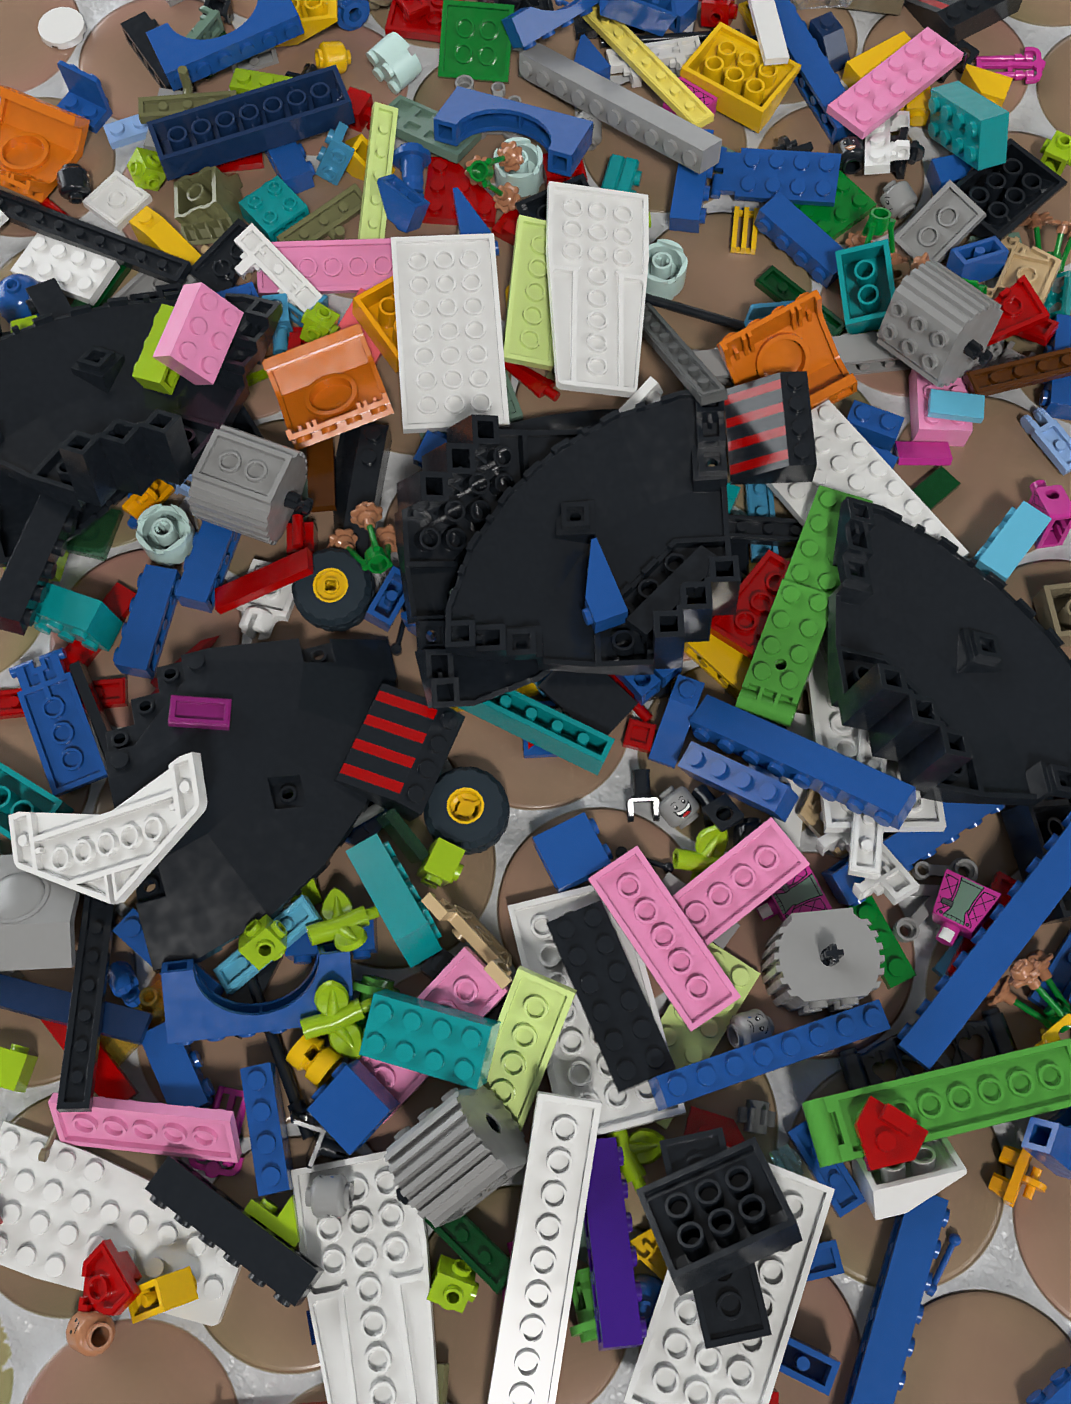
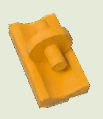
M156 479L142 496L132 494L122 505V510L138 520L139 516L147 508L155 504L163 505L175 489L163 480Z
M1004 1145L999 1162L1013 1168V1174L1011 1179H1008L994 1172L988 1189L1003 1198L1004 1204L1013 1208L1022 1184L1026 1186L1022 1196L1028 1200H1032L1035 1190L1045 1193L1047 1186L1039 1181L1042 1170L1033 1166L1030 1176H1026L1033 1157L1023 1148L1020 1150Z

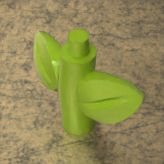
M713 825L700 831L695 842L696 852L676 848L672 858L674 869L691 871L690 881H692L725 854L724 852L729 841L727 830L720 832Z
M334 887L327 894L320 909L323 921L305 927L312 946L334 940V945L339 951L349 952L361 947L368 938L367 932L363 928L370 925V920L380 916L376 906L367 909L364 906H360L354 909L350 898L342 890Z
M334 980L324 982L318 987L314 996V1003L321 1014L300 1019L305 1039L308 1040L328 1034L330 1045L336 1052L351 1059H360L361 1055H359L363 1033L361 1027L355 1022L364 1019V1013L370 1011L372 998L361 1002L359 998L349 1001V994L342 984Z
M639 1128L632 1132L630 1136H628L627 1129L606 1134L607 1138L616 1137L617 1147H622L624 1165L620 1166V1172H622L627 1183L632 1182L635 1191L645 1186L646 1183L643 1176L647 1173L643 1165L651 1164L662 1156L659 1141L666 1139L659 1132L649 1128Z

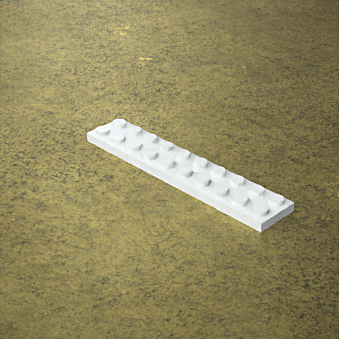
M542 1091L537 1092L487 1404H555L602 1106L601 1101Z

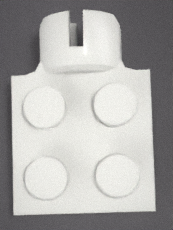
M253 558L247 574L269 565L271 562ZM293 583L237 607V610L244 612L239 622L241 632L253 639L257 632H259L258 640H266L270 637L274 625L278 621L288 622L295 605L292 594Z

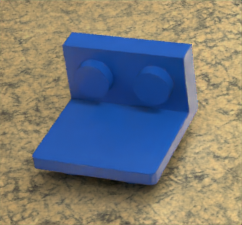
M60 60L57 65L69 92L59 102L57 107L89 119L88 130L96 134L113 114L109 106V100L102 89L101 81L94 74H88L74 64H68Z

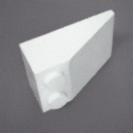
M947 1137L923 1143L913 1161L872 1171L867 1170L864 1158L851 1160L853 1177L875 1220L905 1214L967 1174L966 1167Z

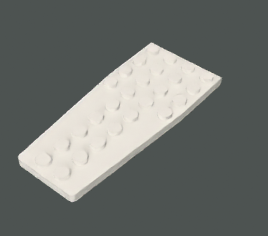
M549 181L547 186L546 262L556 387L560 390L630 398L638 387L649 264L648 195Z
M3 1121L0 1128V1217L3 1220V1223L0 1225V1265L37 1279L83 1291L85 1277H82L83 1262L103 1240L111 1239L118 1252L128 1251L142 1278L136 1283L137 1285L190 1266L192 1275H194L197 1281L199 1299L163 1313L209 1326H215L221 1322L242 1265L239 1268L231 1265L223 1258L225 1252L217 1245L214 1248L207 1246L198 1238L201 1234L192 1226L187 1229L174 1219L176 1213L170 1208L166 1207L164 1210L155 1205L149 1199L152 1194L145 1190L150 1179L91 1151L60 1142L58 1139L54 1140L47 1161H39V1152L44 1148L49 1136L9 1121Z
M387 1151L314 1165L312 1169L304 1167L291 1170L300 1235L299 1249L302 1254L324 1270L307 1295L328 1404H439L433 1302L426 1300L431 1288V1272L425 1218L422 1219L417 1214L419 1211L415 1207L411 1208L409 1204L404 1205L401 1201H398L396 1189L399 1185H395L393 1181L395 1179L393 1173L390 1174L388 1170L389 1162H385L384 1158ZM318 1175H344L348 1183L352 1182L354 1200L352 1209H347L346 1214L341 1218H316L312 1213L311 1207H307L305 1204L306 1188L312 1186L314 1179Z

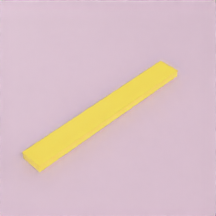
M598 4L592 7L593 11L582 16L679 117L700 128L714 121V114L624 23L601 16Z

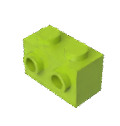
M440 837L430 844L416 876L422 878L420 882L423 885L432 889H436L437 886L442 888L449 883L452 884L453 881H457L464 865L460 864V861L466 850Z

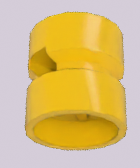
M303 1035L287 1054L286 1061L298 1071L305 1070V1077L319 1088L327 1082L331 1074L342 1063L344 1056L336 1052L331 1046L325 1047V1040L321 1036L306 1040ZM314 1053L317 1054L312 1061L309 1060Z

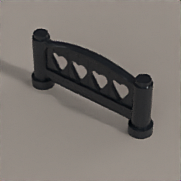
M999 1007L981 1012L983 1017L981 1020H968L950 1043L954 1047L951 1066L975 1061L959 1047L960 1039L970 1040L973 1035H978L983 1040L980 1059L1018 1051L1003 1012H1000ZM897 1034L881 1041L862 1054L857 1053L856 1048L838 1053L840 1057L838 1061L849 1091L884 1083L873 1072L872 1067L874 1063L884 1064L888 1059L895 1061L897 1064L894 1080L914 1076L901 1062L902 1056L907 1054L897 1047L901 1041L896 1037ZM936 1061L930 1070L924 1069L923 1073L943 1069L945 1067L942 1066L938 1061Z

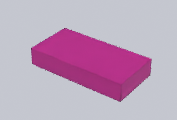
M895 441L894 452L895 456L899 457L897 460L898 465L949 466L952 463L953 457L948 442Z

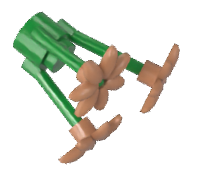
M1048 211L1040 215L1034 212L1032 216L1019 226L1028 225V229L1034 230L1035 247L1041 250L1040 229L1046 224L1057 226L1056 233H1058L1055 249L1047 253L1062 260L1058 274L1064 272L1065 262L1071 250V221L1065 220L1061 222L1058 219L1053 220V217L1049 216L1050 213ZM1068 235V242L1061 257L1060 249L1063 236Z

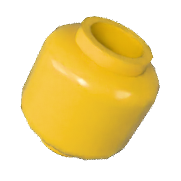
M323 41L315 49L316 67L322 69L336 65L339 73L344 74L347 66L351 64L350 50L346 49L341 41Z

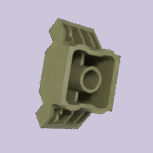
M216 166L204 167L198 173L191 176L185 175L174 182V216L181 224L183 238L190 245L214 244L238 218L243 221L238 203L243 199L239 190L243 185L238 173L224 174Z

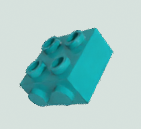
M278 175L238 202L243 219L249 225L253 223L270 242H277L276 237L309 215L308 206Z

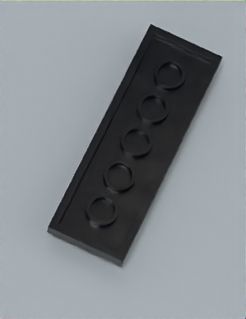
M597 901L547 922V928L571 984L577 990L576 996L618 1094L646 1083L658 1075L675 1070V1064L602 901Z
M722 1127L659 1141L667 1176L727 1149ZM755 1262L693 1290L706 1349L772 1335Z

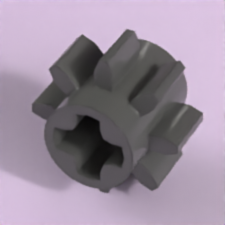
M746 1099V1107H738L737 1122L744 1123V1132L767 1135V1127H775L776 1112L769 1111V1102Z

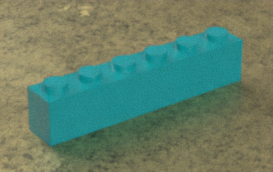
M515 690L475 706L458 707L597 776L615 741L614 738Z

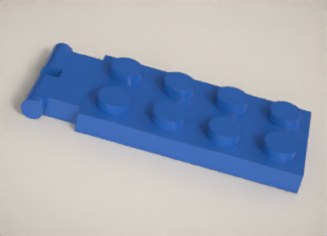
M721 147L719 163L715 165L714 170L723 172V174L713 175L710 197L719 199L720 194L735 195V200L768 202L780 192L793 204L834 207L841 154L741 148V153L727 152V148Z
M63 647L39 656L41 663L39 667L31 659L9 668L12 678L17 677L22 691L17 692L52 794L55 797L62 796L108 777L106 762L72 673L66 671L62 660L67 658Z

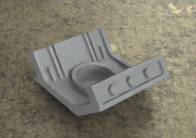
M13 854L0 855V971L74 967L77 957L74 920L80 892L17 868L13 860Z

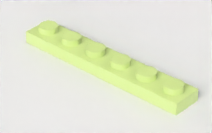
M374 102L372 105L358 239L385 238L387 216L377 181L378 178L391 175L398 108Z

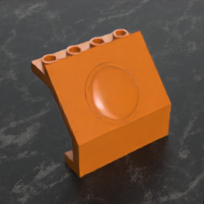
M0 85V186L42 203L58 185L56 175L62 169V166L69 163L76 164L82 157L90 120L11 87Z
M817 289L810 293H802L794 302L775 308L770 315L763 319L751 321L746 328L737 333L731 332L727 334L722 341L716 344L734 386L779 372L807 371L811 410L828 399L832 404H835L857 392L858 381L853 373L849 374L838 354L822 313V297Z
M359 323L266 358L262 362L276 394L287 427L286 435L289 441L292 442L295 450L303 449L394 413Z

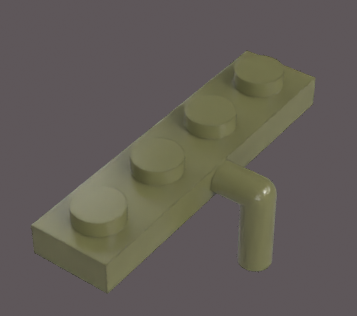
M179 66L177 70L183 87V94L138 97L139 120L141 124H147L146 122L237 95L236 90L193 93L187 67Z
M356 183L279 234L276 237L277 242L322 240L327 236L331 240H344L345 229L342 226L361 213L363 192Z

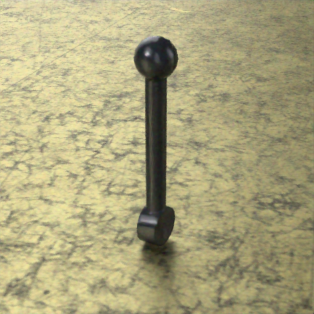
M405 603L402 607L404 612H406ZM401 620L396 643L391 647V652L394 656H399L402 653L401 642L405 630L403 620Z
M621 846L616 849V856L618 858L627 853L625 847ZM646 858L650 865L662 868L666 873L673 872L674 870L671 862L662 863Z

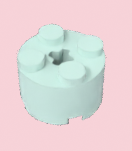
M391 32L366 53V56L374 66L372 73L379 82L385 80L391 92L397 95L422 72V67L416 54L411 56L407 50L410 45L398 33Z
M509 138L504 142L515 141L517 146L522 147L524 163L520 165L519 171L511 170L510 172H506L499 163L494 164L495 183L497 187L499 185L504 186L507 182L511 183L512 186L519 188L518 194L521 197L535 195L539 192L543 181L542 150L538 145L537 147L533 145L531 140L527 138ZM498 148L494 152V158L499 157L497 154Z
M657 239L656 243L649 245L646 293L672 300L683 289L688 259L683 253V248L678 243L668 239Z
M155 504L142 512L137 521L136 538L148 557L166 568H172L184 562L186 556L190 555L192 551L193 537L196 533L186 513L180 507L172 504L171 506Z

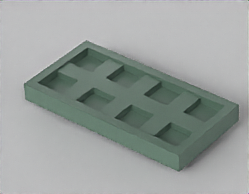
M399 95L388 105L398 108L396 137L406 142L419 143L431 153L443 157L450 162L458 164L482 138V133L474 134L464 139L458 146L435 141L433 118L438 111L402 95Z

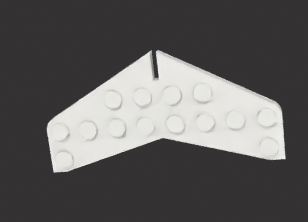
M191 752L179 756L168 765L169 769L114 810L100 815L16 812L8 815L13 860L16 867L106 903H124L205 812L207 808V794L200 753Z

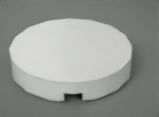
M70 7L51 9L42 16L38 24V31L42 41L51 48L54 46L63 50L79 44L83 40L84 32L86 33L87 30L82 15Z

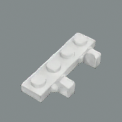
M698 35L644 43L666 66L669 65V68H675L678 78L680 77L681 67L701 45ZM612 48L606 49V60L611 65L610 74L623 72L624 76H629L632 88L641 87L642 78Z
M909 111L896 112L865 137L864 175L890 173L891 161L909 160L910 140L890 142V132L900 131L901 127H910Z
M253 223L234 239L235 244L243 251L240 255L242 261L234 269L243 280H245V275L253 273L254 269L258 273L262 271L279 288L278 294L286 293L288 302L303 313L307 309H311L322 297V294Z
M820 811V816H819V818H820V819L822 820V822H823L822 811ZM823 832L825 835L817 839V845L815 846L822 856H824V852L828 850L834 851L837 847L841 851L846 849L849 852L851 832ZM883 844L881 876L879 880L865 878L861 883H854L852 892L859 901L870 896L873 892L877 896L884 893L890 902L896 905L916 893L920 885Z

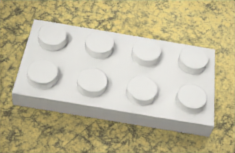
M37 233L10 271L12 274L20 273L31 276L39 283L55 278L65 296L87 304L90 303V305L94 306L120 269V266L115 260Z

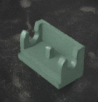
M201 6L199 11L206 15L202 14L200 16L199 22L186 35V38L205 40L219 37L224 31L220 12L207 6Z

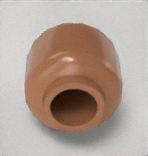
M78 1311L68 1322L66 1340L70 1348L80 1354L95 1357L105 1352L113 1342L116 1332L115 1323L110 1315H103V1313L97 1311Z

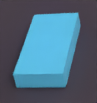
M931 389L928 399L927 417L981 424L984 419L985 395Z

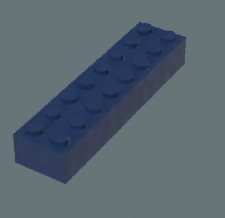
M332 65L146 123L164 173L169 181L198 172L204 167L218 166L329 131L330 128L334 130L339 121L350 125L355 123L352 103L336 65Z

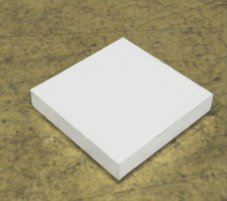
M116 170L91 192L82 203L85 208L120 232L153 199L149 193L142 188L136 187L135 183Z

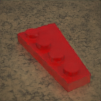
M1025 274L1017 279L1014 285L1010 288H1005L999 293L998 297L993 299L1002 305L1000 309L1004 312L987 347L1048 321L1050 314Z
M768 550L740 584L736 615L714 616L711 622L710 634L752 660L781 581L785 577L790 562L773 551Z

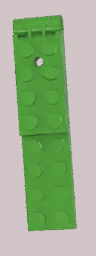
M819 485L787 572L781 581L751 660L735 707L757 717L791 727L828 627V597L840 586L838 567L833 566L841 503L846 497L873 503V501ZM778 664H783L786 668L783 670H779L776 668V666Z
M1068 1038L801 1103L820 1168L865 1157L854 1124L869 1096L876 1098L884 1104L889 1103L917 1120L916 1124L929 1131L923 1143L1071 1107V1039Z

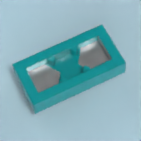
M1070 270L1057 274L1044 306L1050 314L1049 319L1053 320L1056 314L1070 315L1071 313Z

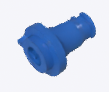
M338 0V21L336 23L342 29L348 31L360 28L367 21L370 13L368 0Z
M408 142L401 144L394 150L393 165L402 172V181L424 197L423 171L431 163V153L419 143Z

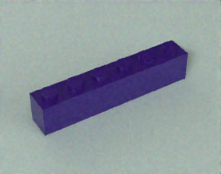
M616 1137L596 1139L583 1221L599 1351L639 1347L643 1344V1338L647 1337L645 1317L639 1315L638 1302L642 1301L641 1284L639 1280L635 1281L633 1267L637 1266V1252L635 1246H630L629 1232L633 1231L632 1216L630 1212H626L624 1199H628V1185L626 1179H621L620 1166L624 1165L622 1147H617Z

